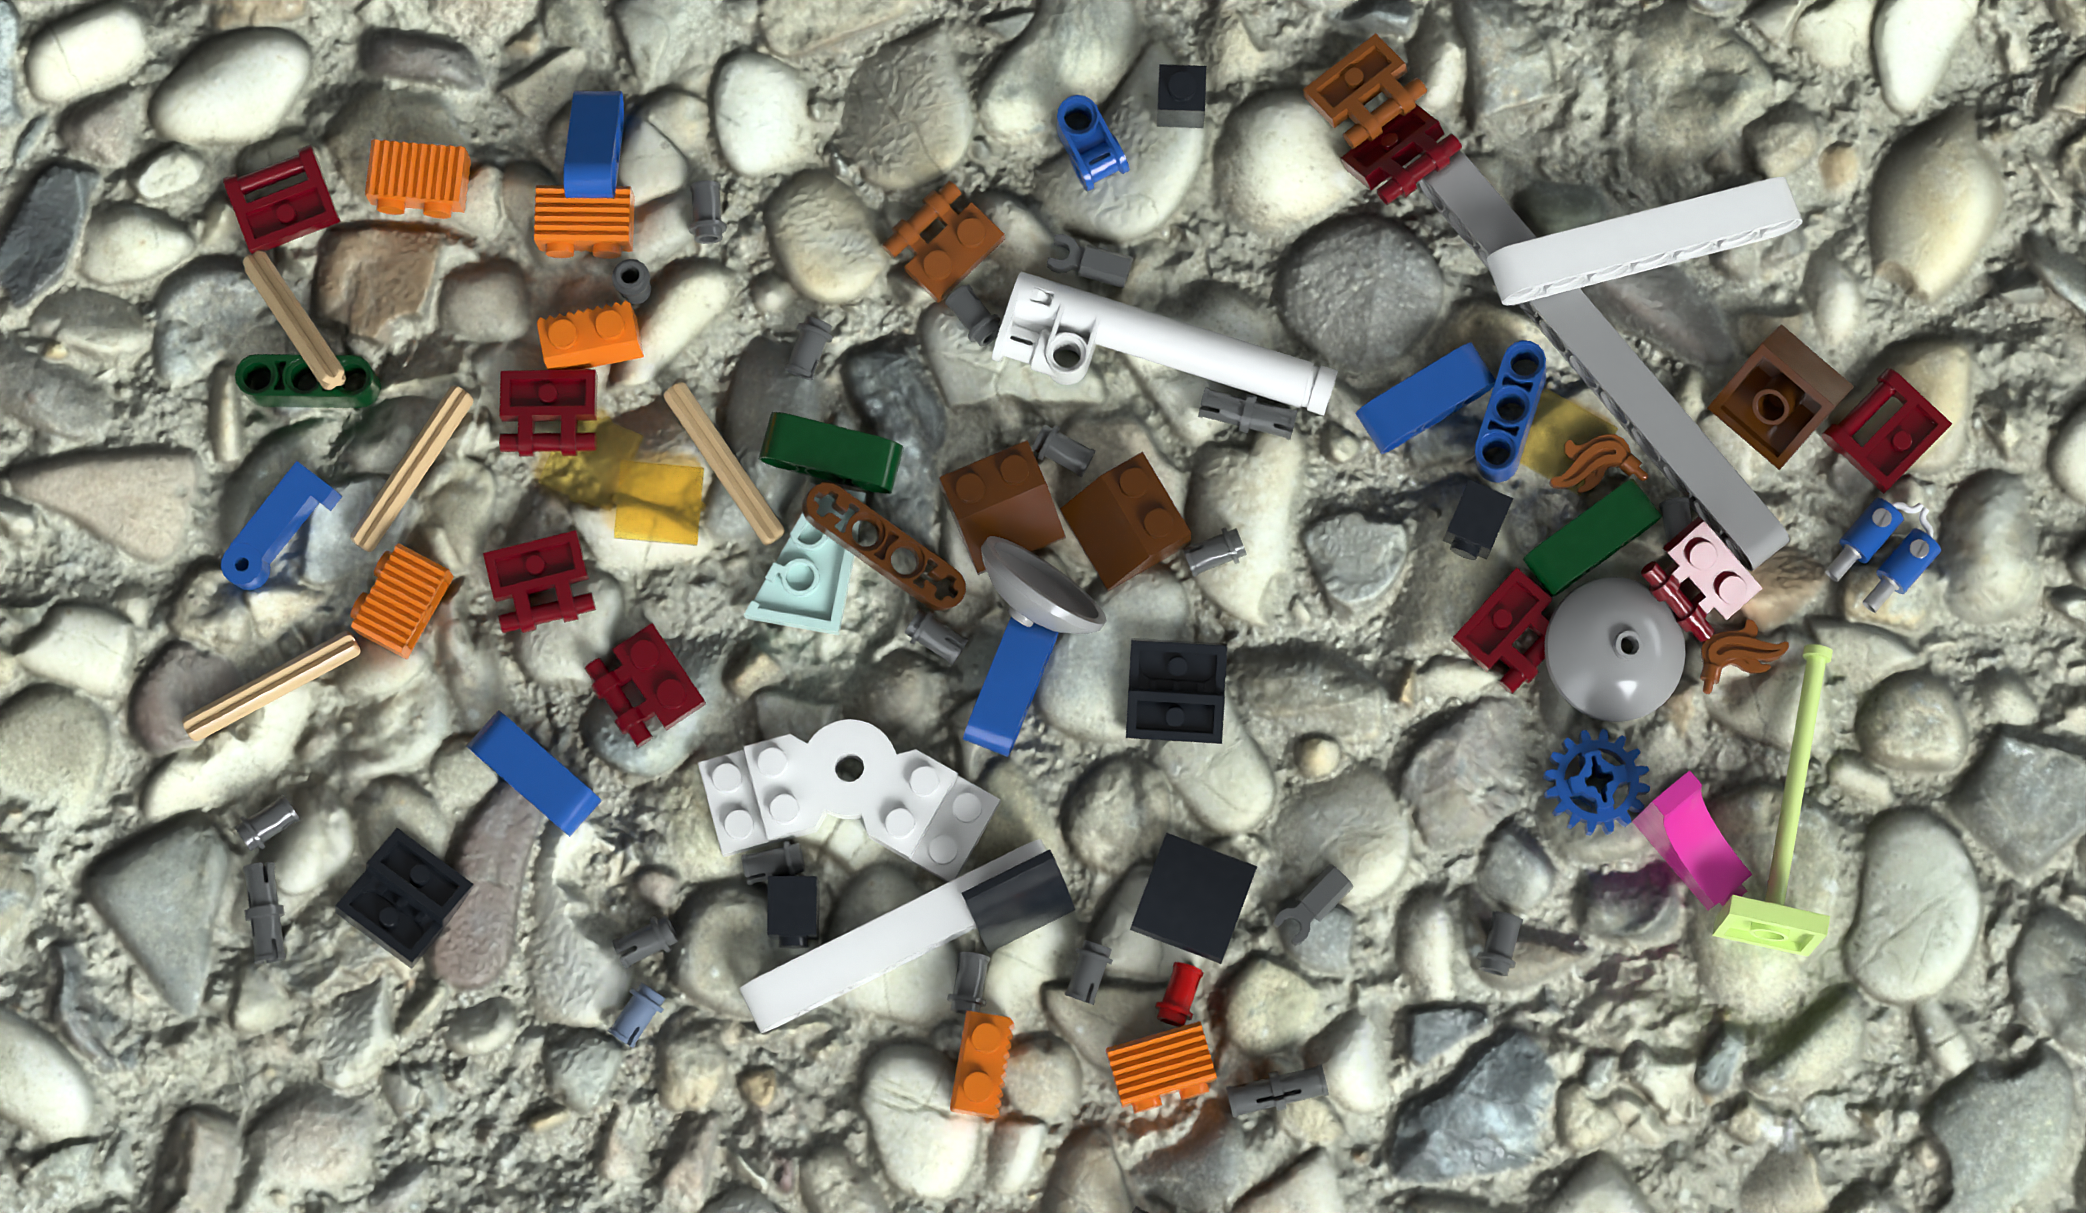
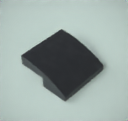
M1131 638L1126 738L1222 744L1227 644Z
M396 828L368 860L365 872L335 905V913L412 969L455 915L473 889L474 884L400 829Z
M1166 832L1130 930L1222 964L1258 866Z
M1050 849L962 892L965 904L988 953L1075 911L1066 883Z

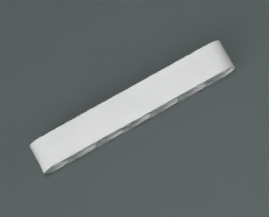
M1774 177L1512 244L1490 254L1486 262L1502 304L1515 305L1774 238L1794 230L1802 224L1803 220L1786 178Z
M1038 839L1027 843L740 987V991L760 1033L775 1029L976 929L977 927L965 904L962 892L1047 851L1042 840Z

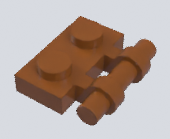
M1375 33L1307 85L1303 92L1305 99L1333 128H1336L1347 118H1350L1355 123L1354 126L1343 133V138L1347 144L1355 149L1366 139L1373 141L1382 134V127L1397 115L1405 116L1416 107L1415 101L1427 93V88L1417 77L1404 87L1397 81L1407 73L1406 64ZM1382 92L1388 99L1372 112H1369L1364 105Z
M950 180L937 192L932 190L922 199L924 205L907 221L901 219L892 228L894 233L882 244L883 249L892 258L898 256L906 247L915 255L904 266L905 272L938 304L1005 240V234L972 202L959 215L950 207L962 194L959 188ZM937 218L945 228L932 241L927 243L919 234Z

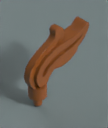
M1604 434L1582 445H1575L1572 440H1568L1564 444V453L1574 463L1564 474L1552 478L1549 484L1556 489H1568L1584 480V485L1580 486L1577 491L1578 493H1585L1600 483L1608 468L1619 467L1629 477L1634 474L1641 481L1647 480L1648 474L1639 467L1642 462L1631 453L1629 445L1624 438L1615 434Z
M1749 619L1744 623L1745 627L1742 630L1712 635L1701 648L1703 668L1700 679L1704 681L1703 692L1705 694L1712 692L1713 685L1718 684L1720 681L1722 669L1728 665H1733L1747 673H1763L1771 668L1770 664L1763 665L1761 663L1772 662L1782 657L1789 648V642L1784 641L1779 644H1773L1755 639L1758 635V627L1753 620Z

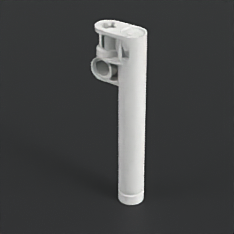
M1022 271L1019 273L992 354V360L1000 362L1003 356L1030 364L1031 370L1047 374L1053 381L1059 384L1072 385L1084 378L1097 344L1298 408L1301 406L1306 407L1307 411L1323 416L1338 374V370L1322 365L1317 367L1314 366V363ZM1072 350L1078 354L1080 360L1075 366L1065 368L1059 366L1054 361V358L1060 351Z

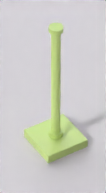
M1808 644L1803 649L1802 657L1806 659V666L1765 902L1732 895L1715 917L1712 936L1808 957L1828 934L1830 916L1787 907L1784 904L1825 665L1832 660L1833 650L1829 647Z

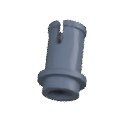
M642 982L636 990L631 988L629 992L633 996L612 1027H609L607 1030L632 1048L635 1047L637 1040L657 1011L663 1012L664 1009L661 1005L666 999Z

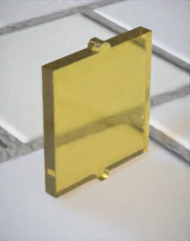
M1545 388L1536 408L1520 464L1551 480L1564 474L1574 463L1564 453V444L1568 440H1572L1575 445H1582L1598 436L1615 434L1618 427ZM1584 480L1567 490L1581 496L1582 493H1578L1577 489L1584 485Z
M609 416L603 419L597 417V421H578V432H596L597 450L578 451L577 456H562L561 452H551L538 483L569 495L570 500L574 503L581 500L611 512L644 437L639 433L614 424Z
M621 460L618 494L613 496V503L617 505L614 539L697 546L700 512H704L706 509L705 503L701 501L704 468Z

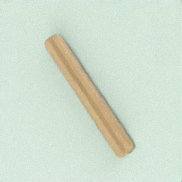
M257 250L253 255H246L243 259L246 274L324 389L332 390L336 386L343 385L346 380L344 368L267 254Z
M679 382L670 387L664 393L665 401L757 536L766 546L779 540L785 534L783 525L687 385Z
M455 385L449 388L350 534V539L358 547L368 552L374 551L472 406L474 399L468 392Z
M344 631L190 713L182 719L183 727L193 741H200L355 658L361 653L360 647L353 634L349 631Z

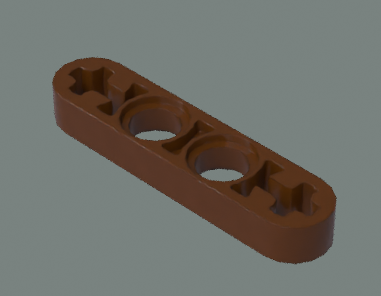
M821 483L813 487L805 495L802 502V512L805 519L813 527L926 607L934 611L944 612L957 606L963 600L966 593V583L957 569L840 486L833 483ZM828 494L834 499L831 507L843 516L848 511V508L853 510L855 514L844 523L842 530L839 531L835 528V525L842 519L831 512H828L823 517L816 512L819 504L814 500L815 496L822 499ZM860 520L868 521L875 527L877 539L873 545L861 546L854 540L852 528L856 522ZM905 548L914 554L916 566L912 573L901 574L893 568L891 556L896 549ZM928 563L933 567V570L926 575L936 582L947 578L951 582L948 590L953 594V597L945 596L939 600L934 596L937 588L931 582L925 579L917 586L913 581L924 572Z

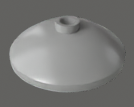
M995 536L988 537L981 546L982 560L996 591L1010 605L1007 612L1019 623L1027 627H1031L1036 623L1055 632L1076 634L1098 632L1106 623V616L1099 605L1074 581L1039 556L1011 541Z
M1609 577L1593 580L1579 586L1559 603L1547 627L1545 659L1548 672L1556 689L1575 709L1598 720L1623 722L1650 714L1663 705L1671 696L1683 672L1685 641L1682 628L1676 622L1677 616L1665 601H1657L1650 593L1649 587L1638 581L1621 577ZM1623 638L1629 639L1632 643V652L1629 655L1625 654L1621 649Z

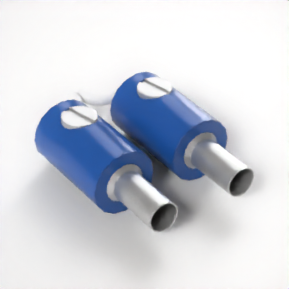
M1876 497L1839 539L1843 551L1825 570V573L1832 580L1838 582L1856 560L1864 564L1868 563L1901 525L1904 518L1897 509L1912 514L1920 511L1919 521L1926 530V533L1920 529L1913 528L1876 571L1881 581L1862 602L1873 613H1876L1894 591L1902 595L1905 594L1941 552L1940 546L1933 539V528L1926 519L1929 510L1921 503L1912 507L1903 502L1889 503L1883 498Z

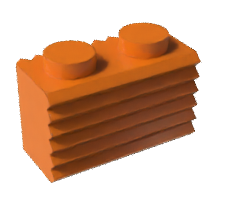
M373 139L371 140L365 196L371 205H377V211L385 214L401 215L405 213V208L423 209V214L432 218L447 219L451 217L452 212L464 213L466 210L465 204L467 201L471 158L466 148L462 146L427 145L424 143L417 144L414 142L407 143L404 141H380Z
M536 185L534 241L540 251H546L547 256L570 258L574 256V251L593 252V256L598 258L615 259L621 257L622 251H633L635 196L631 186H616L614 198H566L564 185Z
M624 300L622 305L615 302L612 307L606 304L603 309L599 306H596L594 310L587 307L584 313L578 309L575 314L568 311L565 316L559 313L556 318L549 315L546 320L540 317L537 321L543 359L548 370H582L644 357L637 318L631 303Z
M398 543L393 552L387 550L380 557L374 570V576L378 577L375 585L371 588L369 594L362 592L351 609L350 617L354 619L351 627L356 633L402 658L408 659L454 576L449 569Z
M966 1010L950 1103L951 1112L996 1119L1000 1116L998 1108L1002 1104L999 1099L1004 1096L1001 1089L1005 1087L1003 1079L1007 1077L1005 1069L1008 1067V1062L1006 1060L1010 1058L1008 1050L1012 1048L1010 1040L1013 1038L1012 1030L1015 1029L1014 1022L1010 1017Z
M1201 1021L1106 1048V1055L1121 1107L1124 1108L1132 1105L1134 1114L1162 1106L1160 1097L1179 1092L1181 1100L1208 1093L1210 1091L1207 1083L1214 1082L1217 1079Z

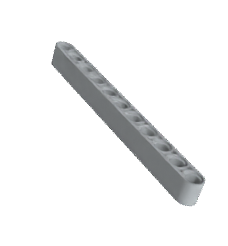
M1460 150L1449 158L1450 164L1440 172L1433 170L1418 182L1431 203L1488 269L1486 259L1493 252L1512 244L1536 239L1535 235ZM1580 288L1518 304L1681 496L1689 498L1692 509L1710 526L1747 570L1754 571L1790 541L1789 535L1780 521Z

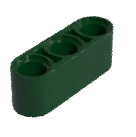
M249 355L241 360L235 371L236 384L252 403L262 407L363 408L374 403L381 390L380 380L369 363L363 358L353 355L335 356L344 368L346 380L355 373L366 374L365 384L356 391L345 390L346 380L343 385L336 386L332 390L324 389L319 381L310 390H299L298 382L300 378L306 373L312 372L301 355ZM264 371L271 372V380L266 387L259 390L251 389L250 384L256 374Z
M772 412L758 459L770 466L875 493L891 494L904 447L895 441L792 414Z
M1632 478L1535 547L1523 558V561L1553 598L1652 527L1662 518V515Z

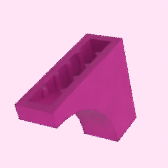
M1689 770L1656 797L1632 822L1709 911L1718 903L1724 906L1732 895L1742 897L1748 892L1742 883L1753 874L1739 859L1717 828L1702 798L1701 788L1703 785Z

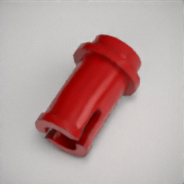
M1174 962L1173 971L1162 1002H1156L1155 1008L1159 1010L1156 1017L1158 1020L1175 1027L1184 1026L1186 1020H1192L1193 1013L1190 1012L1200 979L1204 974L1201 969L1186 963Z

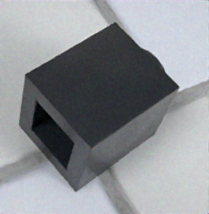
M1159 64L1157 127L1204 128L1207 66Z
M1469 479L1443 541L1451 544L1450 550L1463 558L1476 560L1479 556L1487 560L1514 498Z
M768 876V937L771 940H779L780 948H807L808 940H819L820 881L818 877Z

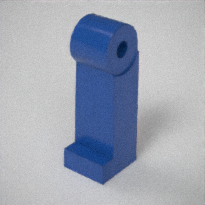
M296 461L225 551L221 559L223 575L228 581L243 590L260 588L270 576V564L319 503L329 511H332L343 496Z

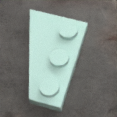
M844 489L865 504L866 493ZM828 494L822 499L816 496L814 498L819 504L816 512L823 517L828 512H831L842 519L835 525V528L839 531L842 530L844 523L855 514L850 508H848V511L843 516L831 507L834 499ZM802 512L790 533L788 542L776 563L774 562L765 577V582L754 601H751L744 613V617L751 620L839 635L855 556L813 527L805 519ZM861 520L856 522L852 528V536L857 543Z

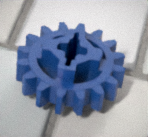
M1602 729L1599 732L1596 740H1592L1588 731L1583 730L1579 734V744L1576 745L1568 737L1563 740L1561 745L1566 753L1565 755L1558 752H1553L1550 755V762L1557 768L1546 770L1543 773V779L1554 782V787L1546 790L1544 797L1545 799L1557 798L1559 804L1555 807L1552 814L1558 816L1566 812L1570 816L1567 822V828L1570 830L1578 822L1585 823V835L1591 836L1596 825H1601L1604 833L1609 835L1614 831V820H1617L1624 827L1632 822L1627 810L1640 813L1643 810L1644 805L1636 796L1646 795L1650 791L1649 785L1639 782V778L1649 772L1648 766L1635 765L1634 760L1641 751L1637 748L1627 753L1623 749L1626 737L1623 735L1612 743L1608 741L1606 729ZM1601 752L1612 756L1621 765L1614 766L1604 760ZM1579 756V773L1577 776L1565 780V772L1569 763ZM1592 772H1595L1598 779L1605 778L1607 784L1601 789V793H1598L1595 786L1587 787L1585 783L1592 775ZM1628 785L1623 803L1614 810L1613 794L1615 790ZM1579 799L1588 804L1592 813L1582 810L1572 800Z

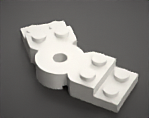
M853 719L840 720L824 726L813 735L808 743L791 734L743 746L744 750L698 762L723 857L815 833L819 830L827 814L841 819L863 818L868 837L871 840L948 883L959 876L1001 803L999 798L961 778L957 772L916 749L896 754L892 743L880 729L867 722ZM847 759L859 760L864 765L860 778L852 782L843 781L837 776L839 765Z

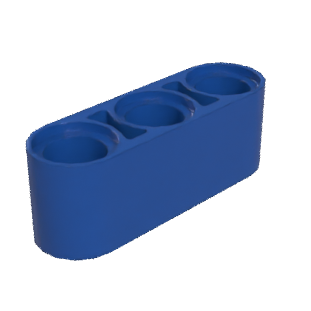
M574 91L564 159V192L566 198L615 197L624 125L622 91Z
M1522 340L1513 343L1507 348L1475 444V460L1478 472L1484 479L1490 482L1500 483L1507 481L1517 471L1546 381L1547 369L1544 351L1538 344L1532 341ZM1523 359L1531 360L1538 366L1537 370L1528 376L1516 374L1512 367L1516 362ZM1509 403L1517 404L1524 410L1523 414L1515 420L1501 418L1498 411L1502 406ZM1495 447L1503 448L1510 454L1508 460L1499 465L1490 464L1483 457L1488 450Z
M1472 342L1453 350L1362 406L1355 414L1380 453L1385 454L1486 394L1494 387L1496 379Z
M1011 616L969 718L963 740L1009 757L1059 632L1052 631L1036 623L1031 627H1027Z
M500 710L492 716L466 745L478 758L569 837L602 802L590 788Z

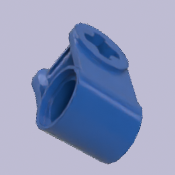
M1074 95L1065 99L1058 108L1056 130L1083 188L1088 192L1094 189L1095 182L1118 171L1122 174L1130 171L1121 146L1110 132L1093 100L1082 95ZM1082 113L1088 117L1090 125L1083 130H1073L1068 127L1065 120L1071 114Z

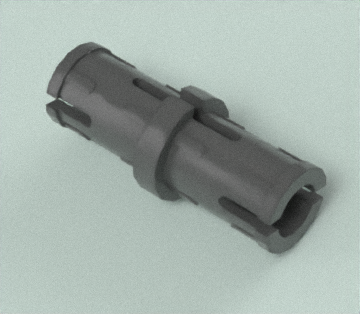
M1205 387L1198 417L1239 426V431L1245 433L1252 429L1291 440L1298 410H1290L1256 401L1257 396L1250 394L1247 395L1246 399Z
M266 862L265 866H263V863H254L243 867L249 908L244 910L245 920L251 921L255 964H262L265 960L267 963H273L286 959L280 917L284 916L285 913L284 906L278 904L274 862Z
M1322 1064L1279 1075L1278 1071L1268 1073L1269 1078L1226 1087L1233 1118L1238 1117V1115L1276 1107L1277 1111L1287 1109L1286 1104L1329 1095Z

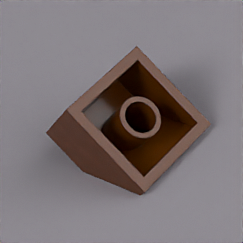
M1781 324L1760 344L1707 409L1780 470L1854 386Z
M1028 440L939 477L941 491L978 575L987 572L982 560L981 546L990 536L1006 539L1030 552L1037 551L1066 538L1047 483Z
M1143 452L1099 476L1060 508L1062 516L1107 592L1190 545L1191 531Z

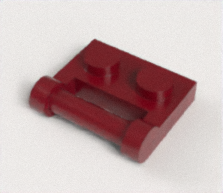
M311 144L298 149V155L241 177H238L235 173L223 178L233 210L252 255L257 250L264 252L341 222L318 158ZM306 172L308 180L252 202H247V194Z
M1886 368L1877 377L1878 384L1838 425L1831 424L1821 435L1831 449L1842 454L1883 494L1952 425L1940 411L1899 373L1891 368ZM1891 397L1897 398L1903 406L1861 447L1852 437Z

